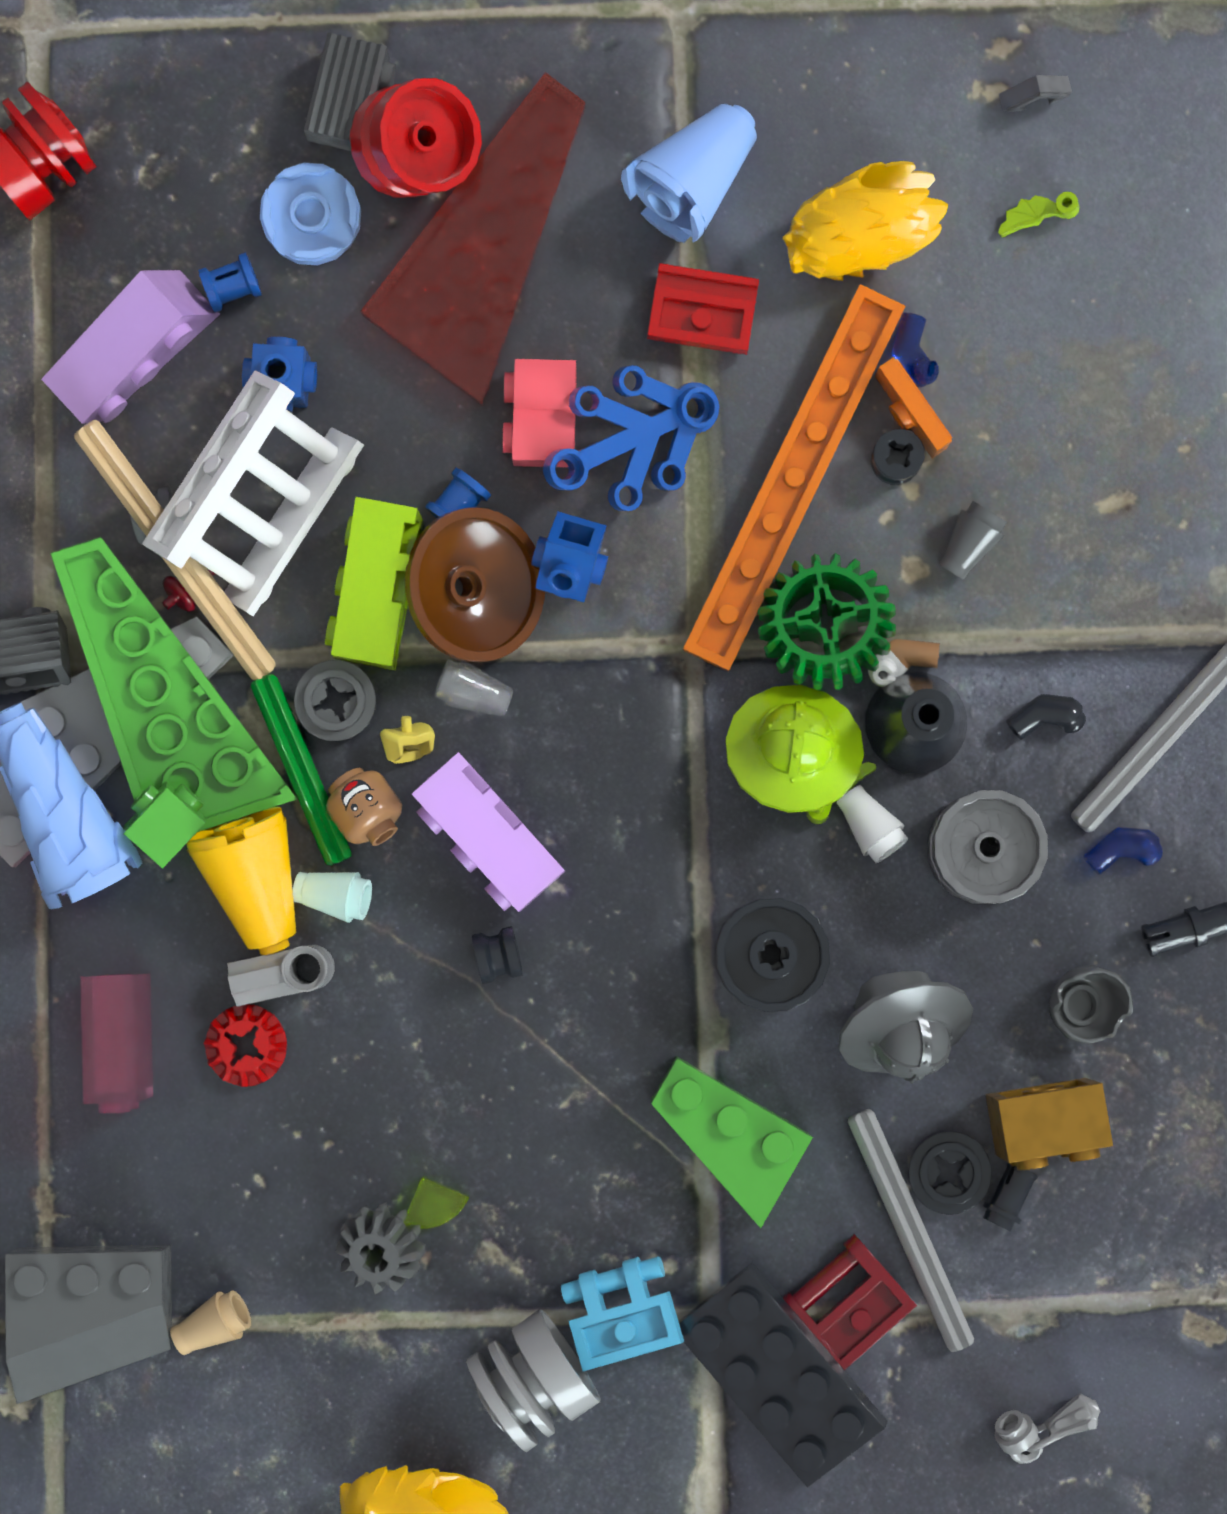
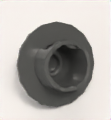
M902 971L874 976L860 987L859 995L853 1005L855 1011L840 1030L838 1048L846 1062L864 1072L890 1073L913 1084L914 1081L922 1080L924 1076L938 1071L945 1063H949L948 1056L951 1047L959 1042L971 1025L973 1006L965 991L949 983L932 982L928 974L924 972Z

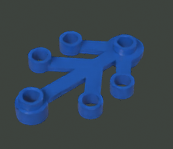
M632 365L619 368L615 372L612 381L613 387L619 395L623 397L642 395L668 408L653 416H648L604 397L601 391L594 386H581L574 389L569 397V407L575 415L579 417L596 416L620 426L624 430L579 451L569 448L551 452L543 465V474L547 483L558 490L577 489L587 480L589 469L632 449L621 481L615 482L609 488L608 501L618 511H633L642 502L643 493L641 488L659 437L675 429L667 458L654 465L651 471V480L655 487L660 490L679 489L685 482L686 472L684 467L696 433L704 432L711 428L719 414L718 399L713 390L707 385L692 382L676 389L646 376L644 370L638 366ZM628 372H631L636 378V386L632 391L628 390L624 385V377ZM585 392L589 393L593 400L592 407L588 411H585L580 404V397ZM690 399L695 400L698 405V412L695 417H691L687 413L686 406ZM560 460L565 461L569 469L564 479H560L555 471L556 465ZM667 466H670L674 471V480L669 485L665 483L662 476L663 470ZM625 486L631 492V500L627 505L622 504L619 499V493Z

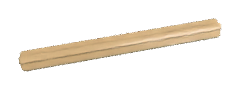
M97 420L90 421L76 431L74 438L147 537L164 509L101 423ZM191 557L187 559L182 569L163 558L252 680L262 679V676L271 673L275 667L274 659L208 569Z

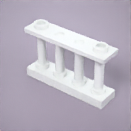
M258 371L253 372L142 543V545L181 569L189 557L193 558L229 582L230 584L224 593L232 604L252 616L255 615L261 604L269 598L273 585L343 477L353 468L355 459L364 446L357 439L332 427L325 437L320 435L286 410L295 393L282 383ZM274 426L313 454L297 480L258 453V450ZM245 470L285 497L269 523L230 496ZM217 513L258 540L241 566L202 540V536Z

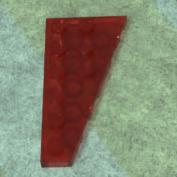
M546 72L479 157L476 166L465 181L458 184L360 311L363 317L481 406H483L586 109L585 101Z

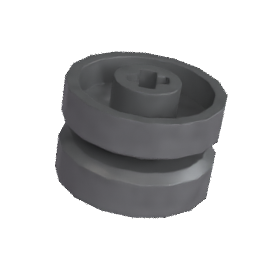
M980 790L952 801L935 818L928 835V862L936 880L951 895L972 904L1004 903L1024 895L1039 880L1048 859V835L1040 816L1024 799L1003 790ZM989 837V844L997 846V853L995 855L986 857L981 853L980 843L984 838Z

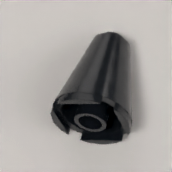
M923 672L904 673L895 677L896 680L889 685L880 687L873 695L866 711L865 732L872 750L889 766L904 773L919 774L931 772L950 762L962 747L967 732L966 710L956 690L943 679ZM919 709L928 714L931 725L921 722L918 716Z

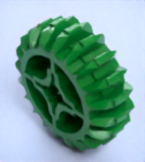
M814 553L811 556V568L804 569L803 565L795 560L791 564L794 576L791 578L784 573L778 572L775 576V581L779 589L766 588L763 595L765 597L764 600L769 605L758 609V618L765 623L758 628L760 640L768 641L764 647L766 657L769 659L778 658L776 668L780 674L794 668L793 682L797 685L803 683L808 675L812 676L813 688L817 691L822 689L824 678H832L834 688L837 690L842 689V676L849 674L852 681L859 684L863 680L860 667L863 666L870 671L876 672L879 668V661L875 654L881 656L888 655L891 648L890 643L885 638L896 635V624L889 621L896 615L895 605L885 602L889 597L888 587L886 585L875 586L877 573L873 569L859 576L861 567L860 561L856 558L849 562L846 568L841 567V558L837 553L833 554L830 558V565H821V558ZM829 589L848 593L862 605L856 606L854 601L841 602L836 600ZM814 592V599L810 606L801 611H795V617L787 618L791 608L805 595ZM822 604L826 605L827 615L832 616L833 626L831 627L832 640L828 639L826 628H821V617H823ZM868 625L862 638L850 649L840 653L842 639L851 633L858 632V627ZM798 638L799 642L812 641L817 643L822 648L824 655L807 652L798 647L791 639Z

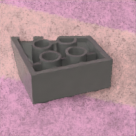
M171 1245L18 1247L5 1254L6 1363L17 1404L172 1349L170 1334L172 1327Z

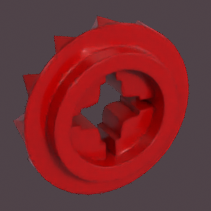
M256 1005L233 1006L224 1010L210 1023L204 1041L208 1065L222 1081L241 1087L254 1086L269 1080L282 1066L287 1052V1038L282 1024L270 1011ZM257 1026L258 1030L254 1034L256 1038L253 1041V1045L259 1049L258 1052L264 1058L247 1054L242 1059H239L236 1064L232 1063L236 1057L234 1054L237 1046L227 1036V1033L233 1036L244 1037Z

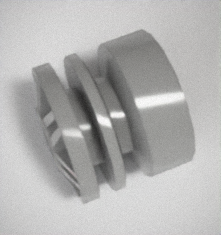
M541 1309L512 1328V1334L519 1350L517 1354L513 1356L502 1344L494 1340L489 1343L488 1349L496 1368L480 1352H476L466 1360L469 1372L476 1385V1392L485 1409L496 1425L503 1432L507 1433L525 1452H528L538 1444L537 1437L529 1421H532L545 1436L550 1437L555 1433V1427L548 1408L555 1405L563 1415L573 1421L598 1404L601 1399L587 1371H582L579 1358L554 1322Z

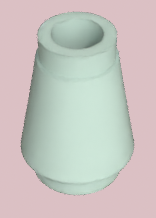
M299 872L293 885L294 902L302 903L307 907L348 923L353 919L363 920L367 915L372 896V883L369 879L361 878L359 872Z

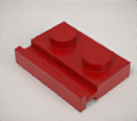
M659 263L647 339L747 355L759 279Z

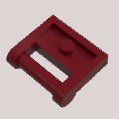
M855 1234L843 1243L846 1248L795 1294L792 1295L788 1292L782 1297L844 1370L917 1307L916 1303ZM860 1264L869 1275L815 1322L806 1311Z

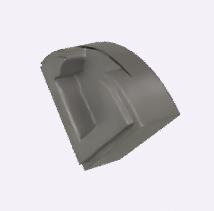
M1035 75L999 93V98L1003 111L1014 112L1026 110V105L1040 98L1048 99L1049 104L1068 97L1072 93L1068 76Z

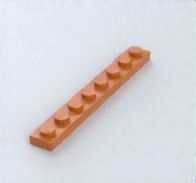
M859 285L684 645L683 651L729 672L765 598L763 593L766 588H770L896 328L906 307L905 305L868 287Z

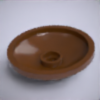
M474 507L458 509L435 519L415 541L405 573V592L408 607L422 635L431 645L445 655L467 662L496 660L518 649L535 629L543 609L545 591L535 588L540 568L531 566L536 547L527 533L516 522L491 509ZM457 579H459L463 585V591L461 595H458L455 589V582Z

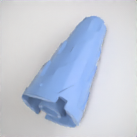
M20 702L0 711V761L2 763L0 771L19 814L21 831L33 858L30 864L42 892L41 896L48 908L56 909L62 907L58 896L60 893L62 896L68 894L71 902L74 903L126 877L130 872L124 861L129 866L138 869L142 864V860L136 847L124 835L123 828L119 822L114 823L96 792L84 781L60 739L55 740L35 708L25 710Z

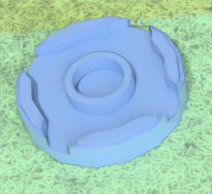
M301 163L284 169L275 177L276 179L270 184L269 188H266L261 198L260 221L268 242L282 257L297 264L318 266L336 260L352 246L360 230L361 207L354 187L341 174L335 172V169L324 164Z

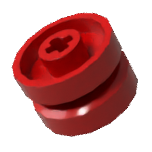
M438 78L413 79L402 84L384 87L369 95L355 112L350 130L351 153L361 176L374 189L394 198L418 197L430 193L444 192L464 182L476 166L482 146L480 121L471 101L456 86Z

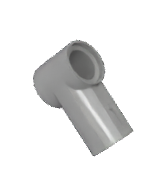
M316 944L298 946L269 955L227 963L230 991L237 1007L317 990L326 986L335 972V963L332 955L324 947ZM303 954H310L319 962L320 973L314 982L304 981L297 973L296 965L298 959Z

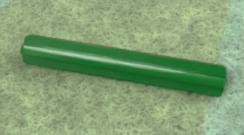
M274 674L262 676V679L254 680L251 683L252 692L324 862L329 866L339 864L349 859L352 852L347 840L327 813L326 804L329 798L279 680Z

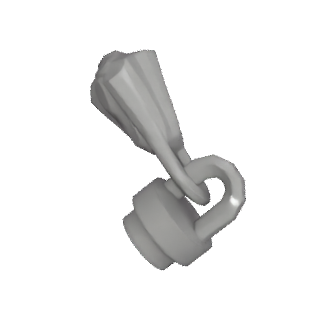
M1081 1393L1073 1397L1049 1419L1038 1426L1034 1424L1027 1414L1011 1410L1005 1412L997 1419L995 1423V1439L1001 1449L1009 1454L1014 1461L1020 1464L1031 1463L1039 1458L1045 1446L1075 1433L1097 1429L1098 1416L1101 1411L1096 1400H1092ZM1047 1429L1050 1435L1041 1440L1038 1433ZM1024 1451L1031 1452L1028 1455L1022 1454Z

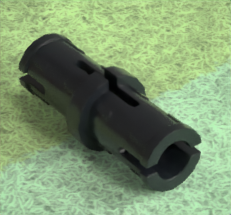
M1227 902L1201 910L1193 906L1184 909V915L1142 925L1141 931L1144 940L1162 934L1165 935V938L1145 945L1149 955L1154 957L1159 953L1192 943L1195 947L1208 944L1209 938L1227 934Z

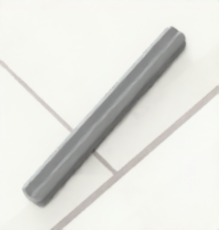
M1227 643L1072 812L1071 818L1081 829L1088 833L1094 831L1227 685Z
M871 1109L860 1111L848 1118V1124L945 1344L951 1352L967 1348L974 1343V1337L876 1115Z

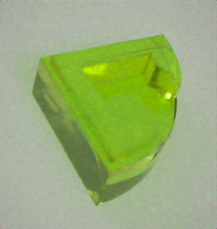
M423 1176L403 1223L406 1226L421 1224L420 1229H429L443 1225L459 1214L470 1196Z

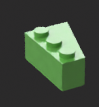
M676 1056L653 1095L651 1104L761 1228L813 1137L798 1126Z

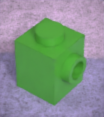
M165 781L158 790L150 785L130 806L135 814L124 824V835L163 869L206 823L204 815L199 811L204 806V803L183 784L174 789Z

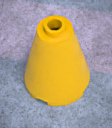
M272 807L245 816L243 819L197 832L186 843L187 851L247 949H259L260 955H269L289 947L288 938L296 934L287 823L281 807Z

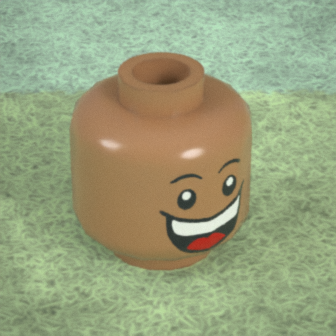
M355 768L340 776L329 787L328 792L331 796L326 804L327 813L348 842L361 844L370 841L372 846H377L391 838L398 830L395 822L402 813V803L379 772L373 770L364 772L362 768Z

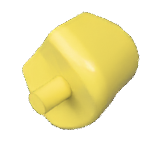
M411 716L401 717L402 727L383 729L380 732L386 758L393 763L418 760L424 755L430 754L434 748L435 733L433 728L429 724L422 722L412 724Z

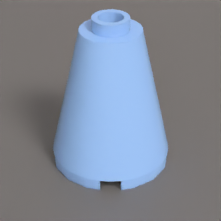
M720 104L635 158L622 170L621 182L628 198L631 201L636 194L646 206L641 215L661 233L677 242L685 243L689 237H692V242L697 241L707 229L757 139L753 117L746 109L739 105Z

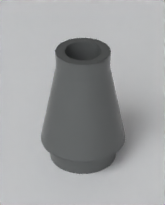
M972 501L967 511L961 509L939 565L965 580L968 573L1004 537L1001 532L1007 522Z

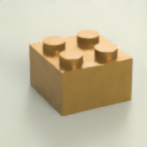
M1080 1078L985 1094L995 1155L1010 1163L1011 1166H1017V1170L1046 1167L1049 1165L1048 1157L1061 1155L1063 1158L1069 1157L1070 1162L1096 1159L1101 1157L1099 1148L1113 1146L1103 1083L1089 1078Z

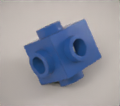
M268 337L267 344L253 343L252 358H244L243 388L254 371L269 377L270 366L286 367L284 375L274 379L295 393L286 410L292 413L293 407L307 408L308 392L315 393L317 362H311L305 347L297 346L298 341L296 339L287 337Z
M557 511L548 538L539 536L531 566L538 567L540 570L535 588L553 593L562 598L585 602L591 583L601 585L609 556L600 554L607 526Z

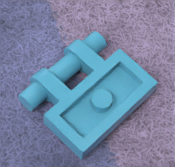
M659 1256L641 1261L639 1257L623 1261L620 1268L599 1274L596 1270H590L580 1273L578 1280L561 1284V1292L565 1303L571 1304L584 1300L588 1314L569 1320L582 1371L684 1342L670 1291L651 1297L648 1291L647 1281L665 1276L664 1266ZM628 1287L632 1302L606 1309L603 1294Z

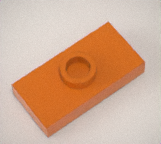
M893 357L878 368L875 378L893 402L889 406L893 418L901 429H912L933 459L948 448L953 437L900 361Z

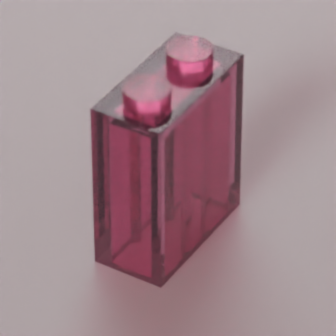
M150 973L81 977L83 1104H99V1113L131 1112V1109L139 1108V1101L153 1096Z

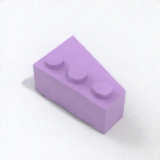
M180 270L140 271L41 380L82 424L93 420L104 421L105 423L110 422L127 406L126 400L134 392L151 381L167 362L214 321L220 313L213 311L210 302Z
M459 752L412 793L414 798L422 805L416 813L436 835L444 829L454 840L456 845L450 851L470 873L477 867L491 881L484 889L504 911L512 905L518 912H521L565 872L560 864Z

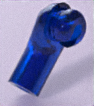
M905 312L901 317L891 351V358H897L916 386L921 388L937 380L939 365L935 360L930 361L919 345L926 319L920 315Z
M1118 827L1090 849L1083 858L1097 874L1101 875L1120 857L1137 859L1145 866L1154 865L1162 858L1163 847L1160 844L1159 837L1148 829Z

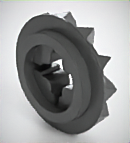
M328 660L314 665L301 677L295 690L294 706L300 723L309 733L330 742L352 739L368 727L376 709V696L372 682L359 667L347 661ZM329 680L331 685L340 694L356 692L355 696L350 697V700L343 704L345 711L343 713L344 721H341L340 716L336 715L332 709L324 710L321 708L315 711V707L322 705V702L328 699L327 690L329 688L326 682Z

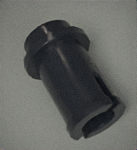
M1007 1162L1006 1170L990 1203L984 1202L983 1207L987 1208L983 1218L1011 1232L1014 1224L1020 1225L1022 1221L1018 1218V1215L1038 1176L1028 1170H1017V1166H1011Z

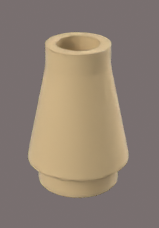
M232 1290L224 1294L219 1291L181 1323L171 1327L170 1334L176 1349L182 1355H187L195 1350L241 1339L243 1331L251 1327V1317L245 1302L237 1292Z

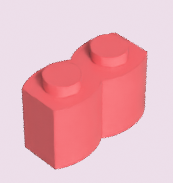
M515 359L514 372H505L504 403H514L513 423H503V453H512L513 466L543 467L545 459L551 452L558 449H575L576 415L569 407V397L572 391L576 389V360ZM560 460L556 467H568L565 461Z

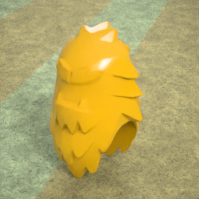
M896 161L887 164L882 162L871 163L844 177L833 186L824 188L803 202L791 221L789 231L783 236L788 250L791 271L795 274L804 271L819 279L826 277L843 281L844 275L863 278V270L865 269L886 270L890 264L907 259L926 247L940 234L942 226L938 223L946 215L948 203L927 197L929 195L928 188L935 181L934 175L924 171H913L916 169L915 164L908 161Z
M407 1465L396 1470H388L387 1466L371 1473H364L352 1484L343 1483L340 1485L341 1514H509L507 1509L496 1501L498 1500V1495L495 1490L487 1484L461 1474L439 1472V1469L434 1468L408 1472Z

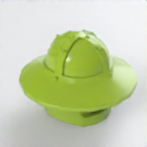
M803 685L774 686L750 697L733 715L725 739L728 767L740 788L760 804L787 813L817 811L840 800L856 782L864 758L861 730L849 710L828 693Z

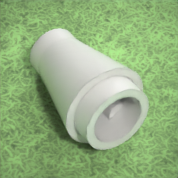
M861 785L854 787L837 801V805L843 811L863 856L870 855L875 863H879L907 842L908 837L902 831L905 825L873 799Z

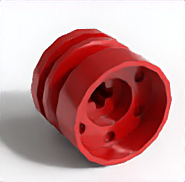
M27 81L18 88V91L30 105L31 109L22 115L8 97L2 101L3 108L12 124L5 130L0 127V186L30 221L55 201L53 193L45 181L47 176L53 173L66 185L73 187L77 182L63 165L67 160L72 157L85 174H89L97 166L90 158L85 139L52 99L35 90Z

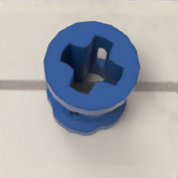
M246 252L239 254L238 261L211 271L206 267L198 270L204 290L215 313L222 310L223 304L250 294L255 298L262 296L258 280Z
M455 467L451 472L453 476L452 481L435 502L429 501L426 504L425 509L437 519L454 510L476 508L481 501L487 502L491 494L471 476Z

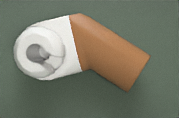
M894 639L889 642L891 650L888 655H875L879 661V668L876 672L868 670V673L874 684L885 687L895 681V677L904 674L911 666L937 668L940 643Z

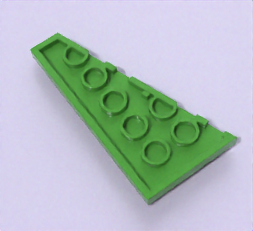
M102 537L51 552L134 801L150 785L158 790L165 781L174 789L183 784L204 803V806L199 810L204 815L206 822L199 830L202 831L297 800L295 794Z

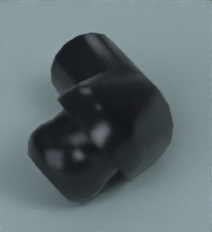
M1041 694L1008 718L1006 723L1012 732L1022 740L1043 723L1059 725L1066 733L1078 732L1083 728L1086 716L1082 711L1083 706L1073 697Z

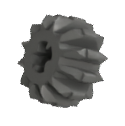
M387 1202L379 1204L375 1212L366 1205L357 1211L355 1218L347 1219L341 1227L342 1232L340 1234L343 1237L337 1242L335 1253L345 1257L340 1264V1272L354 1271L357 1274L354 1281L355 1287L361 1286L365 1281L371 1283L375 1295L382 1292L386 1285L393 1291H397L403 1287L406 1278H414L421 1267L419 1259L425 1253L426 1244L416 1240L421 1232V1224L408 1226L405 1224L404 1221L407 1217L406 1209L400 1210L396 1216L390 1214ZM376 1246H381L385 1249V1251L383 1252L379 1250Z

